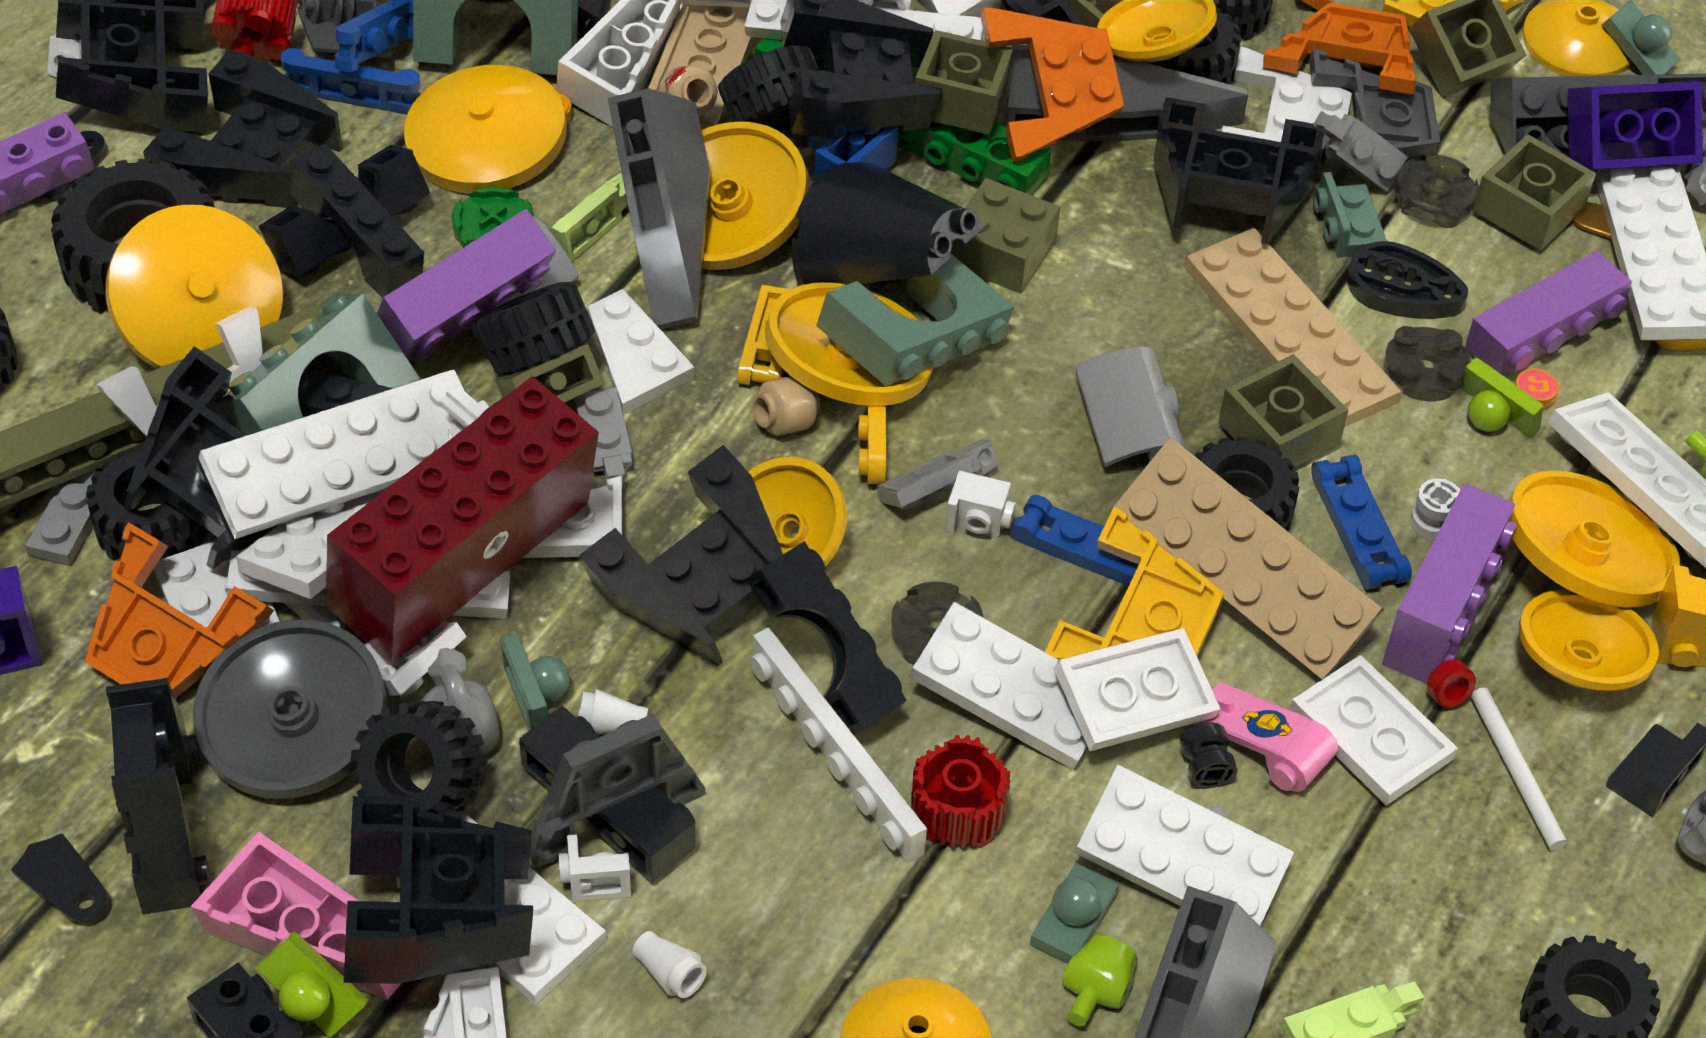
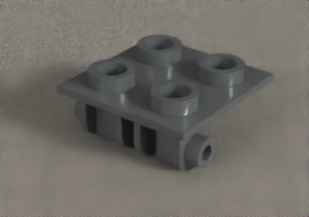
M303 0V8L298 7L297 12L312 50L323 55L335 56L339 52V43L336 41V27L383 3H377L376 0H355L354 4V0H345L343 7V0ZM387 49L369 59H375L376 57L391 58V53Z

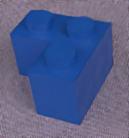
M899 126L880 128L878 134L864 135L862 130L847 131L845 137L830 139L809 136L808 146L816 150L814 181L828 169L846 162H867L887 170L897 159Z

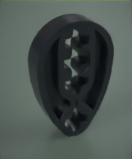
M1379 241L1359 248L1350 262L1347 275L1349 291L1358 302L1370 309L1394 316L1418 319L1455 317L1464 310L1468 297L1467 285L1452 270L1421 251L1396 242ZM1385 275L1392 277L1390 280L1384 279ZM1445 295H1450L1451 298H1446V297H1444V296H1445Z

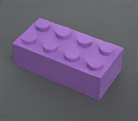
M525 209L383 297L377 315L408 361L415 358L417 362H421L438 350L439 347L436 343L449 335L453 340L461 337L473 328L474 324L472 321L477 317L508 302L506 299L517 292L524 295L539 287L543 283L541 277L551 269L549 263L556 253V249L528 210Z
M1463 484L1398 608L1382 665L1427 684L1430 674L1438 665L1457 658L1460 650L1457 646L1461 640L1466 641L1476 619V615L1471 614V612L1475 613L1477 608L1482 609L1492 587V583L1487 582V580L1491 581L1493 576L1498 577L1506 560L1508 552L1501 550V548L1507 550L1517 528V524L1510 522L1515 503L1469 484Z

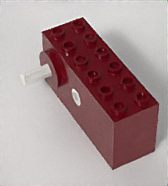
M533 376L487 409L483 408L459 386L457 388L454 386L450 387L446 391V396L440 400L439 405L465 428L327 534L326 607L370 644L390 664H393L475 597L478 592L502 575L588 504L599 432Z

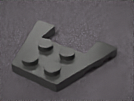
M1319 49L1312 50L1309 59L1312 85L1352 89L1356 118L1405 154L1407 158L1436 154L1440 144V137L1431 86L1416 82L1414 95L1378 89L1380 76L1361 70L1359 62L1346 59L1345 63L1342 64L1327 59V52ZM1324 134L1320 154L1322 169L1346 167L1344 163L1326 151L1328 148L1326 145L1330 138Z
M653 714L640 720L627 721L615 731L595 740L582 741L570 751L563 753L531 840L530 859L536 869L559 859V854L568 853L567 835H575V822L645 790L659 785L662 793L674 804L684 802L705 792V787Z

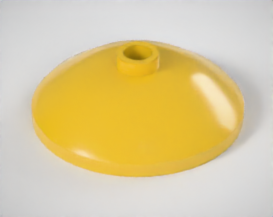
M1123 0L1110 8L1102 16L1097 28L1108 31L1113 55L1130 61L1156 62L1176 57L1199 44L1214 27L1217 20V11L1213 0Z
M1546 0L1536 5L1525 19L1522 37L1526 49L1537 62L1557 74L1563 76L1618 75L1633 64L1631 59L1602 25L1619 10L1603 0Z
M800 457L771 459L748 471L753 478L783 554L805 541L810 549L815 550L820 555L826 567L842 543L847 524L846 501L834 477L815 462ZM799 526L798 533L793 538H790L792 529Z
M1568 589L1545 592L1533 598L1525 606L1519 621V636L1531 658L1548 674L1578 688L1592 691H1616L1636 686L1651 675L1658 660L1659 646L1656 636L1649 625L1629 607H1618L1593 601Z
M907 977L884 982L861 996L848 1012L842 1026L840 1038H992L983 1013L963 992L949 984L934 979ZM912 1026H922L926 1031L914 1033L909 1028Z

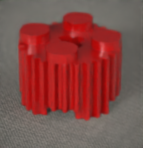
M217 0L211 26L212 37H215V43H220V49H226L225 53L231 49L264 60L267 63H270V59L274 61L281 60V53L289 49L297 17L296 8L298 1Z
M955 735L954 739L944 742V747L935 745L934 751L927 750L925 756L916 759L913 769L911 809L927 828V841L940 840L941 845L948 842L953 848L956 844H960L961 848H965L967 843L972 847L982 848L992 842L994 831L998 832L1000 825L1004 823L1011 774L1007 768L1003 767L1002 760H996L997 754L995 752L992 754L988 753L989 748L980 743V738L976 737L974 740H971L970 735H966L964 739H961L959 735Z

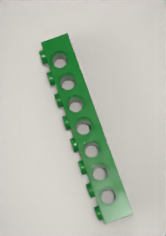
M764 38L755 47V56L782 48V40ZM812 53L819 70L824 71L822 54ZM931 122L930 127L926 129L902 131L900 126L898 127V147L904 148L929 160L933 164L950 170L979 185L982 184L985 178L1033 196L1048 179L1052 148H1041L1029 154L1025 159L1012 163L1005 126L994 122L990 135L971 132L964 128L939 122Z

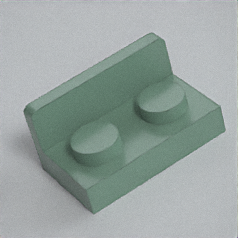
M1323 172L1319 188H1315L1313 192V204L1317 213L1321 212L1324 220L1323 230L1327 242H1332L1337 258L1352 257L1359 248L1369 243L1387 241L1366 184L1336 187L1332 173Z

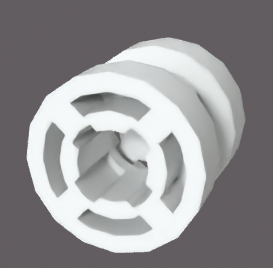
M1439 478L1427 480L1421 485L1417 494L1416 505L1411 515V526L1419 536L1428 540H1435L1460 492V488L1453 482Z

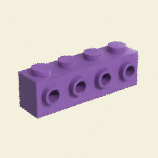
M66 112L0 141V214L71 182L82 175L84 176L95 169L85 139Z
M1595 251L1474 317L1465 347L1475 357L1503 376L1514 370L1520 371L1540 355L1546 352H1555L1565 341L1574 336L1585 335L1599 322L1607 318L1613 319L1617 317L1627 305L1626 298L1632 281L1602 254Z

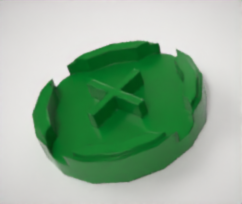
M487 187L477 189L470 193V198L465 199L463 202L461 198L455 204L451 215L454 237L462 247H465L525 209L528 210L531 216H534L532 204L527 199L525 202L524 199L519 197L518 192L509 188Z

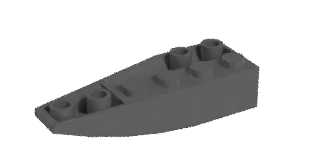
M1012 45L1014 49L1008 82L1006 125L1008 122L1044 118L1028 45ZM1113 55L1124 107L1120 112L1060 140L1132 141L1157 139L1166 97L1205 104L1201 128L1217 130L1223 126L1240 125L1244 121L1248 89L1140 61L1125 60Z
M1706 73L1490 79L1491 121L1506 153L1523 137L1529 134L1569 157L1568 88L1702 81L1703 121L1706 120Z
M649 88L609 97L608 103L625 193L653 322L660 330L695 322L698 319L711 175L697 104L694 101Z
M1187 886L1134 1038H1244L1249 1031L1277 943L1236 901Z

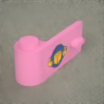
M1219 682L1212 689L1221 709L1215 718L1193 723V725L1208 722L1219 723L1224 726L1229 740L1265 755L1270 779L1277 787L1285 791H1303L1338 753L1339 746L1337 740L1324 725L1222 682Z

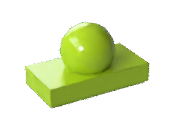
M1475 357L1466 366L1463 390L1473 396L1468 406V415L1476 428L1485 432H1492L1503 428L1509 422L1530 438L1541 428L1544 407L1541 402L1479 358Z
M294 930L268 953L256 967V970L280 991V1006L287 1016L296 1021L309 1022L312 1020L330 1038L361 1011L368 1001V998L352 983H344V976Z

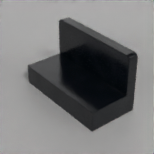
M1697 722L1682 740L1659 724L1653 725L1609 776L1606 787L1653 818L1702 760L1706 751V727Z

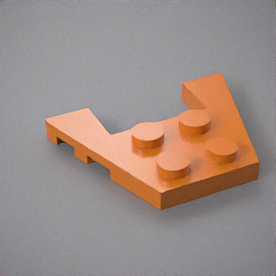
M1329 2L1302 23L1301 31L1297 34L1288 33L1281 39L1280 47L1276 50L1270 47L1263 56V68L1297 74L1307 53H1312L1313 49H1319L1327 52L1326 58L1333 61L1349 59L1359 62L1364 67L1374 68L1383 66L1379 77L1378 89L1414 95L1416 86V73H1413V56L1409 51L1410 39L1406 17L1400 14Z
M991 7L983 8L980 17L987 48L1028 44L1044 118L1008 122L1005 132L1012 163L1019 162L1029 154L1041 148L1045 149L1074 132L1078 133L1120 112L1124 107L1107 30Z
M128 522L122 539L126 542L121 559L114 562L110 575L114 582L107 605L101 604L84 662L121 685L167 678L176 699L206 673L207 669L223 650L259 627L271 616L274 610L234 586L208 627L188 617L142 588L168 546Z

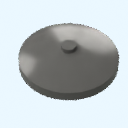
M299 619L275 622L251 631L223 650L207 669L200 682L194 701L193 726L195 736L210 766L231 786L245 793L263 798L289 799L303 797L329 788L351 774V771L357 768V762L350 761L351 751L359 749L361 745L355 741V738L360 730L369 729L365 722L372 715L382 714L381 709L387 707V692L383 677L372 654L360 640L346 630L316 620Z

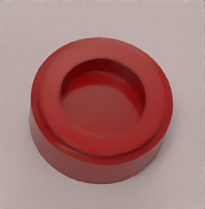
M1456 659L1448 660L1438 665L1432 671L1427 681V691L1440 706L1446 708L1455 707L1470 697L1476 685V677L1462 661Z

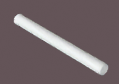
M1483 687L1475 690L1471 694V698L1551 851L1562 849L1567 845L1568 841L1488 688Z

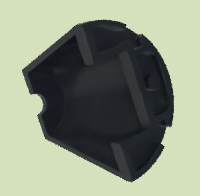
M846 162L828 169L819 176L803 197L796 215L797 218L801 219L798 238H792L791 250L794 273L798 286L820 282L847 285L858 281L861 284L932 275L950 259L949 254L952 250L953 240H958L959 244H966L984 227L978 219L976 212L972 209H965L875 164Z

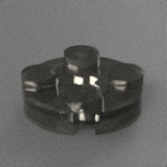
M1437 154L1426 155L1425 161H1418L1414 164V158L1407 161L1401 167L1395 185V194L1398 199L1396 206L1401 213L1412 215L1423 221L1437 223L1444 228L1457 226L1460 219L1471 213L1479 184L1477 179L1474 182L1469 176L1470 169L1464 163L1454 158ZM1438 186L1442 188V191L1439 192L1432 189Z
M1402 326L1395 331L1394 338L1387 345L1383 360V371L1392 381L1395 380L1397 384L1404 387L1403 394L1420 401L1435 402L1450 398L1453 391L1459 388L1461 390L1464 387L1465 368L1471 362L1467 349L1462 345V336L1455 330ZM1420 360H1427L1434 363L1433 367H1425L1424 362Z
M925 582L907 590V596L901 599L899 603L897 600L893 606L891 617L892 638L896 646L902 651L903 658L908 663L915 665L937 630L928 626L931 624V619L940 618V622H942L953 602L984 618L978 601L972 595L969 600L965 595L958 593V586L947 582Z

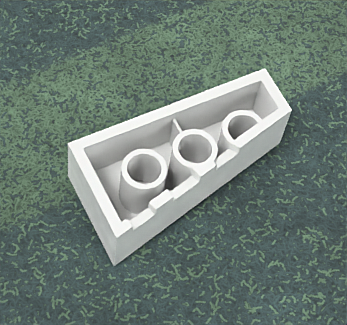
M620 0L559 60L556 91L567 96L574 105L613 127L608 98L644 89L665 49L680 12L681 0Z

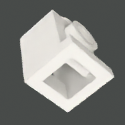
M959 470L947 505L945 532L954 534L955 528L958 527L977 534L999 537L1002 527L1010 529L1016 509V503L1009 501L1011 483Z

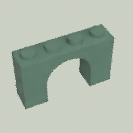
M413 0V61L453 65L460 53L462 3L466 0ZM513 0L523 9L531 25V72L557 75L559 60L577 43L578 0Z
M950 253V259L932 275L909 278L905 293L937 320L936 322L918 321L898 314L880 301L861 283L855 281L827 292L816 326L887 387L901 380L911 379L916 374L933 367H940L945 362L960 356H967L987 345L997 344L1009 331L1008 323L1015 306Z
M340 292L325 300L320 306L323 311L314 319L309 318L296 325L290 332L292 338L283 346L277 345L266 351L259 359L262 364L254 371L245 372L230 382V391L221 399L219 404L238 430L245 435H251L303 418L298 401L299 381L306 366L318 355H324L335 361L349 379L397 388L416 382L420 378L363 293L344 295Z

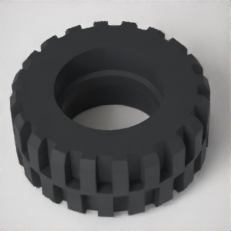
M138 159V162L135 163L121 160L116 161L115 166L105 168L102 165L93 169L92 175L87 178L82 175L72 184V191L67 189L53 211L51 232L63 279L66 285L71 287L72 293L83 302L87 301L89 306L102 312L108 309L106 301L107 271L111 258L119 245L112 242L126 235L137 223L159 210L179 205H204L215 208L213 198L210 197L209 190L204 183L196 179L193 174L185 169L177 170L175 165L165 161L155 164L151 159Z

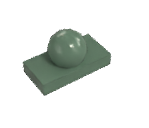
M1632 0L1602 24L1643 75L1665 74L1681 60L1668 45L1672 38V29L1668 20L1655 14L1644 16Z
M517 633L502 638L503 667L528 730H531L548 717L546 702L555 701L564 696L570 684V672L562 660L552 656H541L529 662Z
M1075 863L1066 879L1056 888L1051 904L1031 935L1030 945L1069 963L1075 953L1085 946L1092 937L1117 895L1119 883Z

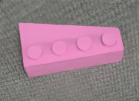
M258 831L191 905V908L206 933L265 955L270 953L294 930L344 976L347 901L359 900ZM401 983L352 984L357 989L388 1000Z

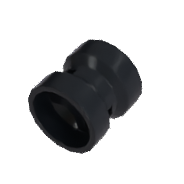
M1213 722L1201 723L1192 726L1181 735L1180 744L1183 754L1191 761L1188 765V772L1193 785L1206 789L1216 788L1228 783L1237 775L1238 769L1234 756L1227 751L1229 739L1223 725Z

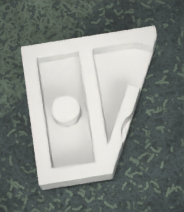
M498 967L447 974L439 992V1003L431 1011L424 1026L423 1038H507Z

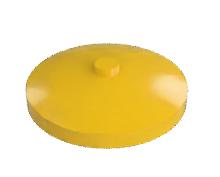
M508 65L470 67L439 79L425 89L414 101L404 124L406 147L413 151L423 177L444 189L466 194L487 187L511 189L536 177L558 156L567 133L564 106L554 87L547 80L531 71Z
M728 122L702 130L711 172L702 269L727 270L742 267L756 262L778 249L799 226L801 219L797 218L796 215L803 197L810 188L809 173L797 147L789 138L778 130L763 124Z
M179 205L159 210L137 223L121 240L111 258L107 271L106 301L113 325L125 344L144 362L158 369L185 358L194 346L203 351L223 343L215 323L248 306L257 309L260 327L278 321L282 310L283 287L280 271L271 250L260 235L247 223L226 211L214 207Z
M820 282L800 285L786 291L774 302L765 327L767 346L782 369L809 389L829 398L850 404L885 406L907 401L919 394L927 385L933 368L918 373L911 379H904L886 387L816 326L827 292L845 286V284ZM870 291L893 311L910 319L917 320L910 312L894 301Z
M1541 471L1522 479L1508 500L1516 504L1510 522L1517 524L1512 539L1520 551L1550 579L1585 598L1618 607H1642L1653 604L1659 600L1673 564L1680 565L1678 550L1671 536L1659 529L1652 519L1634 502L1626 499L1620 490L1597 479L1567 471Z

